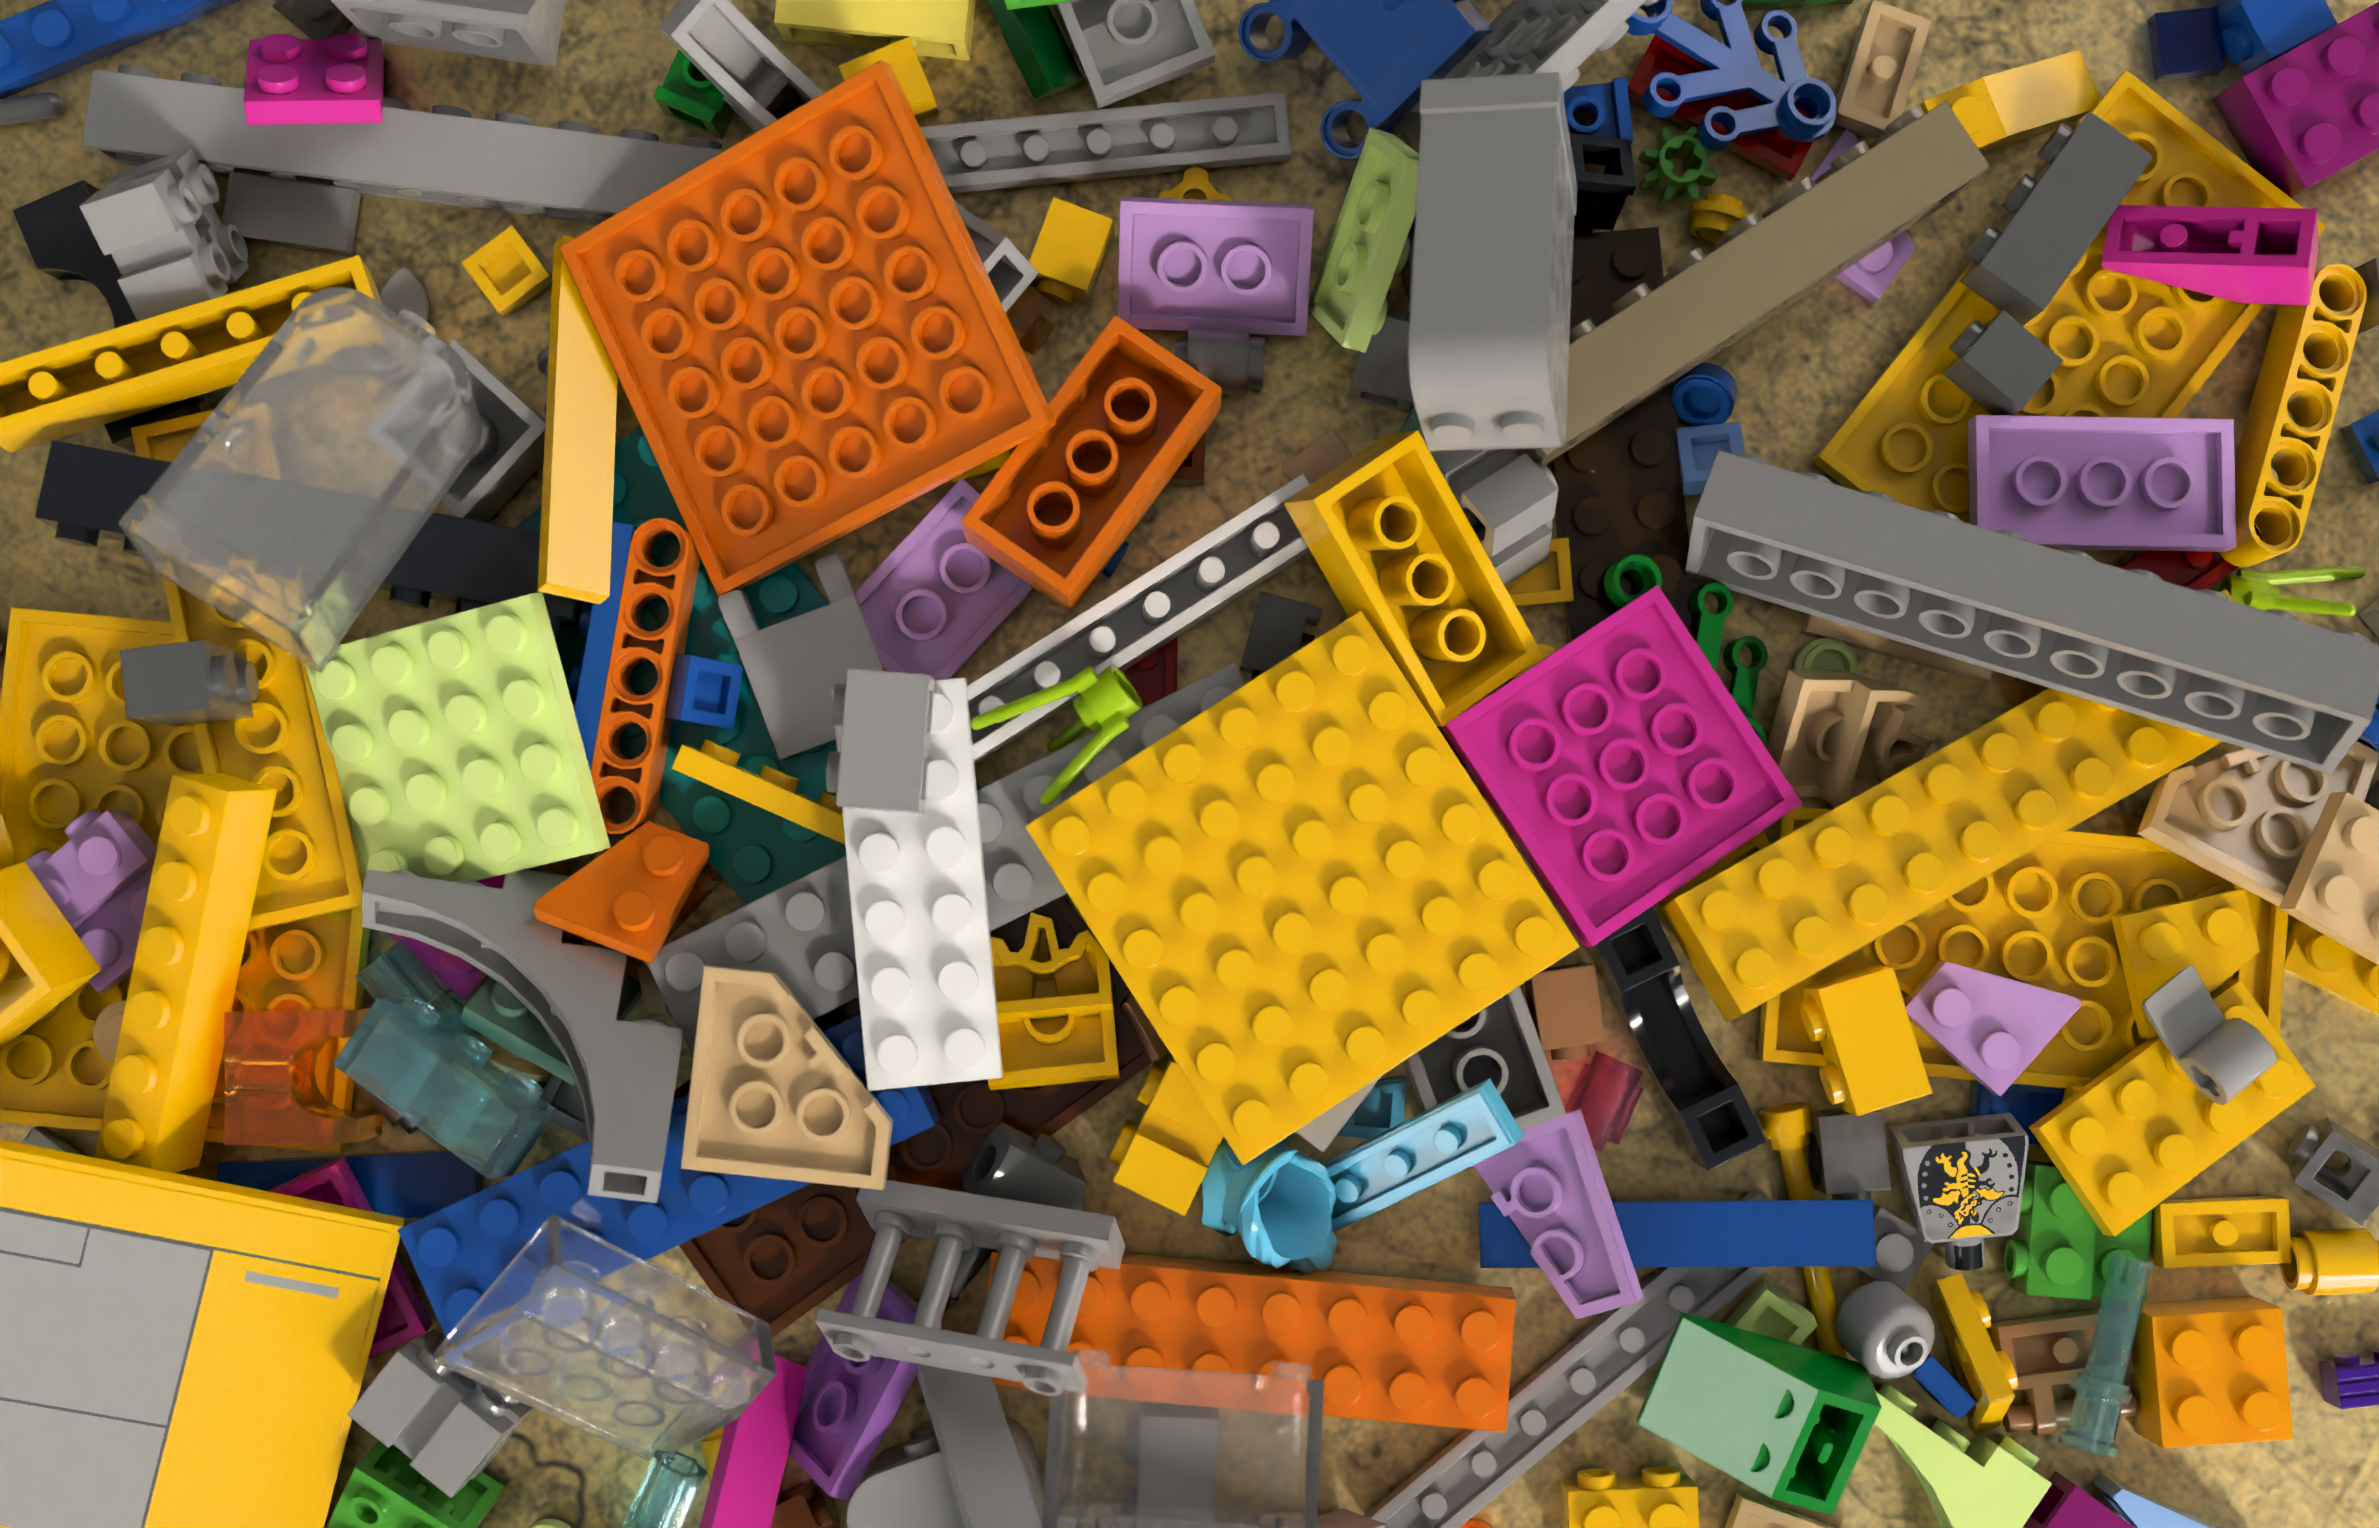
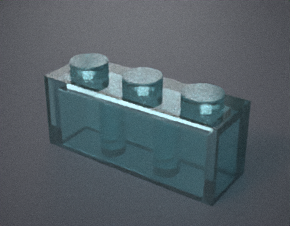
M407 995L405 999L377 998L333 1065L486 1178L513 1176L557 1111L540 1098L544 1091L543 1088L521 1072L510 1069L506 1073L490 1062L488 1059L492 1055V1051L474 1037L462 1032H458L455 1036L437 1023L441 1018V1014L423 1000L411 995Z

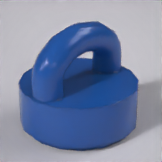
M1701 363L1676 380L1672 390L1671 402L1674 403L1679 418L1691 426L1720 424L1726 422L1732 414L1737 401L1738 388L1735 379L1727 370L1719 365Z

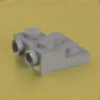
M1070 0L1067 3L1053 4L1074 57L1078 59L1098 109L1215 63L1216 54L1193 0Z

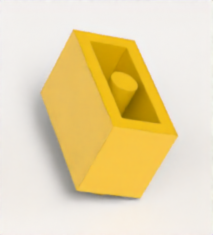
M1874 965L1803 987L1808 1003L1800 1006L1801 1017L1811 1041H1820L1827 1063L1826 1066L1820 1067V1077L1824 1091L1831 1104L1839 1103L1841 1111L1860 1116L1932 1094L1893 967Z

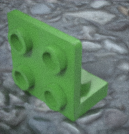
M378 1440L355 1467L326 1528H477L496 1504L505 1486L481 1472L473 1480L470 1479L459 1492L450 1498L409 1465L412 1462L409 1456L394 1444L388 1448Z

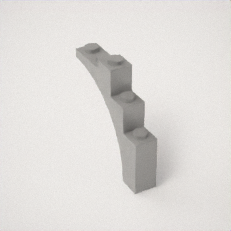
M679 0L657 26L724 95L722 99L755 133L824 93L785 57L729 0ZM954 200L1006 313L1039 273L1005 235Z
M543 868L519 870L505 874L503 888L501 889L487 887L482 883L472 880L451 882L423 878L402 870L390 872L367 870L362 889V927L414 938L464 959L503 984L540 1020L563 1053L584 1105L591 1146L588 1195L657 1203L684 1029L667 1027L665 1024L651 1019H641L634 1022L617 1020L627 954L612 950L599 943H582L580 945L564 943L565 930L536 920L533 907L537 899L570 876L555 874Z

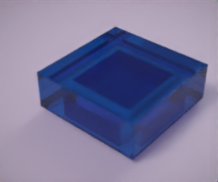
M2218 6L2155 13L2147 20L2155 81L2217 75L2225 69Z

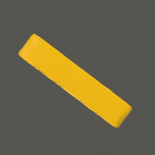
M2335 263L2315 272L2310 305H2278L2235 458L2236 548L2226 552H2219L2224 560L2234 566L2245 568L2286 553L2294 548L2302 537L2367 299V289L2363 278L2348 265ZM2304 353L2308 357L2309 362L2306 360ZM2287 409L2293 415L2294 422L2289 417ZM2271 466L2276 471L2279 482L2273 476ZM2254 524L2260 529L2263 537L2262 540L2257 536Z

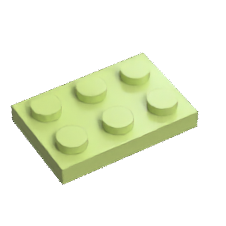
M1371 127L1308 305V311L1342 347L1366 353L1372 335L1378 334L1385 322L1387 315L1386 295L1393 275L1398 274L1403 269L1408 258L1410 249L1408 234L1416 214L1419 154L1394 134Z

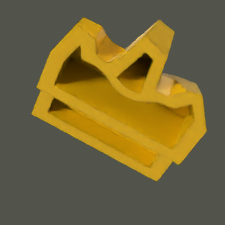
M1031 912L1025 943L1019 952H1010L1003 939L990 937L1003 1067L1002 1078L988 1079L990 1090L1120 1079L1109 957L1089 930L1078 933L1069 948L1059 949L1052 919Z

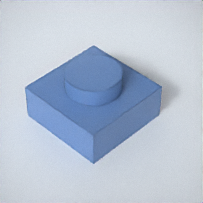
M1740 421L1676 428L1683 496L1703 493L1718 450L1734 455L1745 454Z

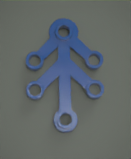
M1658 0L1649 6L1642 4L1639 8L1644 10L1648 17L1642 16L1635 11L1626 20V23L1629 25L1627 33L1634 36H1645L1653 33L1711 69L1679 76L1671 72H1661L1655 75L1643 93L1644 106L1652 115L1661 118L1669 117L1678 110L1682 103L1748 92L1766 103L1734 111L1726 106L1711 108L1697 127L1698 139L1707 149L1723 151L1739 136L1778 129L1795 141L1813 142L1825 136L1832 128L1836 119L1835 95L1831 88L1823 81L1808 78L1796 42L1798 33L1797 22L1788 12L1783 10L1769 11L1754 30V41L1757 47L1764 53L1774 56L1779 78L1761 68L1741 5L1743 0H1729L1730 5L1721 4L1717 0H1700L1703 13L1711 20L1718 21L1725 45L1672 13V0ZM1768 26L1778 28L1784 38L1774 37L1768 30ZM1663 88L1669 91L1673 101H1665L1660 98L1656 89ZM1796 107L1804 109L1808 113L1809 118L1801 115ZM1711 122L1722 124L1726 128L1728 135L1716 133L1711 126Z

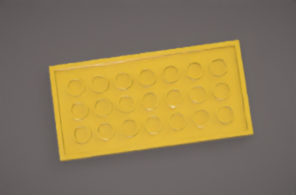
M2127 70L2113 82L2091 111L2153 155V158L2119 205L2303 208ZM2318 219V237L2321 235V233H2322V232L2324 231V229L2327 227V226H2326L2324 223H2322L2319 219ZM2107 221L2045 310L2023 325L2025 329L2064 361L2026 406L2013 416L2177 418L2266 304L2239 303L2102 268V256L2108 226ZM1972 261L1812 460L1813 463L1846 488L1863 493L1867 491L1881 492L1892 497L1897 503L1927 512L1933 510L1949 512L1957 516L1962 522L1968 524V420L1975 415L1992 414L1961 390L1943 372L1957 357L1949 347L1974 319L1979 320L1984 325L2001 312L1960 282L1974 263Z
M1796 807L1776 821L1775 842L1831 810ZM2065 831L1762 1003L1757 1060L1822 1067L1827 1065L1820 1041H1811L1802 1021L1800 1006L1808 1003L1803 987L1874 965H1882L1894 968L1904 1000L1938 961H1946L2073 996L2083 1003L2012 1084L2067 1089L2068 1082L2085 1086L2148 1040V1038L2139 1037L2111 916L2241 887L2146 838ZM2246 890L2260 952L2226 981L2241 979L2280 1034L2288 913L2282 911L2273 903ZM1910 1021L1927 1076L1976 1080Z

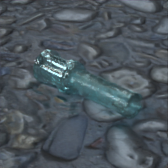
M2111 1252L2109 1257L2111 1261L2085 1372L2078 1371L2077 1376L2072 1379L2071 1388L2076 1391L2068 1430L2060 1431L2058 1441L2080 1450L2117 1459L2120 1448L2114 1444L2119 1419L2123 1405L2130 1404L2132 1393H2130L2131 1386L2124 1383L2150 1270L2153 1269L2154 1264Z

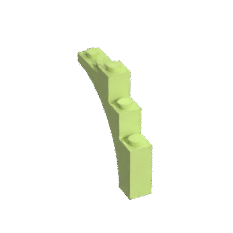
M1886 1382L1878 1392L1875 1390L1881 1410L1874 1425L1886 1435L1915 1472L1938 1517L1941 1528H2022L2052 1485L2051 1482L2032 1470L2039 1460L2038 1457L2006 1435L2000 1444L1997 1445L1981 1433H1978L1973 1442H1970L1939 1419L1930 1429L1912 1416L1918 1404Z

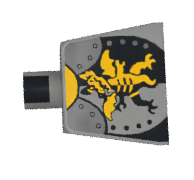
M2011 1113L1888 1125V1134L1909 1215L1924 1242H1944L1946 1265L1952 1269L1968 1271L1983 1267L1986 1263L1984 1238L2009 1236L2018 1229L2029 1146L2028 1134Z

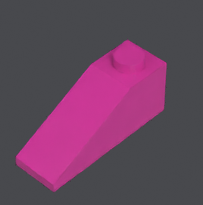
M2118 205L2108 221L2102 256V268L2239 303L2310 305L2319 248L2317 209Z

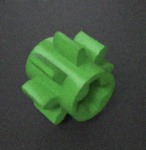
M1691 126L1685 135L1673 137L1667 127L1662 128L1656 136L1660 151L1652 147H1644L1638 157L1642 164L1650 166L1649 172L1644 176L1639 187L1640 189L1652 187L1661 195L1659 199L1660 207L1664 208L1671 198L1681 196L1684 202L1690 206L1691 202L1699 199V190L1695 183L1704 187L1712 186L1718 177L1714 170L1706 168L1707 161L1715 151L1707 149L1695 138L1696 127ZM1673 157L1684 161L1682 171L1685 174L1682 177L1672 174L1673 163L1671 160Z

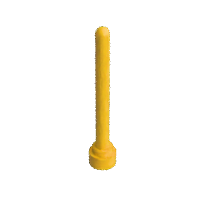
M1786 1103L1760 1110L1759 1117L1765 1139L1771 1140L1772 1149L1779 1150L1789 1200H1816L1805 1146L1811 1143L1809 1133L1814 1131L1810 1103ZM1829 1266L1803 1267L1811 1313L1814 1314L1817 1323L1815 1333L1819 1351L1847 1359L1846 1350L1837 1338L1836 1320L1838 1310Z

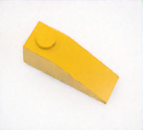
M2079 49L1979 78L1927 99L1919 106L1924 113H1927L1946 100L1983 157L2057 128L2061 123L2067 124L2084 117L2089 111L2093 110L2100 100V96Z

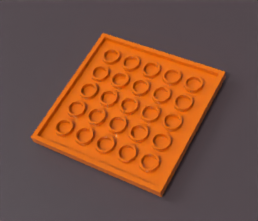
M882 60L559 247L718 596L733 590H741L1057 424L891 64Z

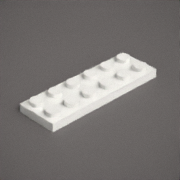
M965 678L936 680L925 814L842 807L868 1091L1003 1077L967 680ZM835 725L837 752H840L842 725Z

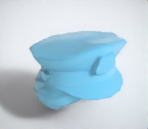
M1288 1136L1248 1163L1242 1165L1225 1137H1223L1201 1182L1203 1198L1202 1224L1226 1237L1237 1233L1240 1234L1250 1256L1259 1260L1263 1265H1272L1276 1269L1286 1265L1291 1271L1301 1272L1302 1274H1311L1317 1270H1327L1332 1263L1336 1251L1337 1238L1332 1231V1211L1336 1201L1335 1185L1328 1174L1326 1166L1302 1154L1296 1148L1291 1149Z

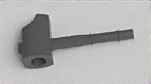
M1003 1122L994 1127L983 1139L972 1155L961 1177L966 1193L1085 1211L1083 1208V1198L1087 1182L1078 1161L1066 1155L1065 1147L1056 1139L1043 1133L1034 1139ZM971 1246L969 1250L963 1251L944 1314L953 1302L959 1300V1294L978 1274L994 1249Z

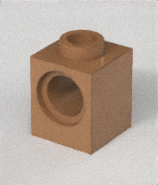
M1584 962L1549 967L1524 982L1528 1010L1543 1051L1551 1050L1552 1060L1590 1055L1589 1044L1606 1042L1594 964Z

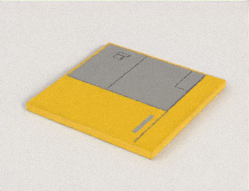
M0 1139V1528H324L352 1418L347 1413L358 1399L400 1239L398 1229L403 1227L404 1218Z

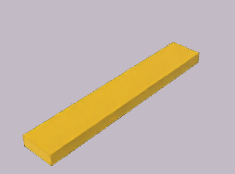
M562 234L554 243L537 591L601 604L610 596L618 375L559 248L575 237Z

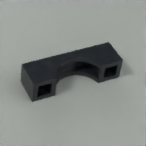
M81 180L12 210L37 269L64 283L94 284L104 295L110 306L115 328L137 322L117 282L122 276L111 254L104 256L79 207L95 192L100 191L85 180ZM204 394L104 425L112 444L136 453L131 432L132 427L201 413L199 404L205 401Z
M1652 906L1593 947H1589L1693 1163L1709 1171L1766 1143L1765 1137L1738 1082L1720 1060L1696 1016L1683 984L1680 963Z

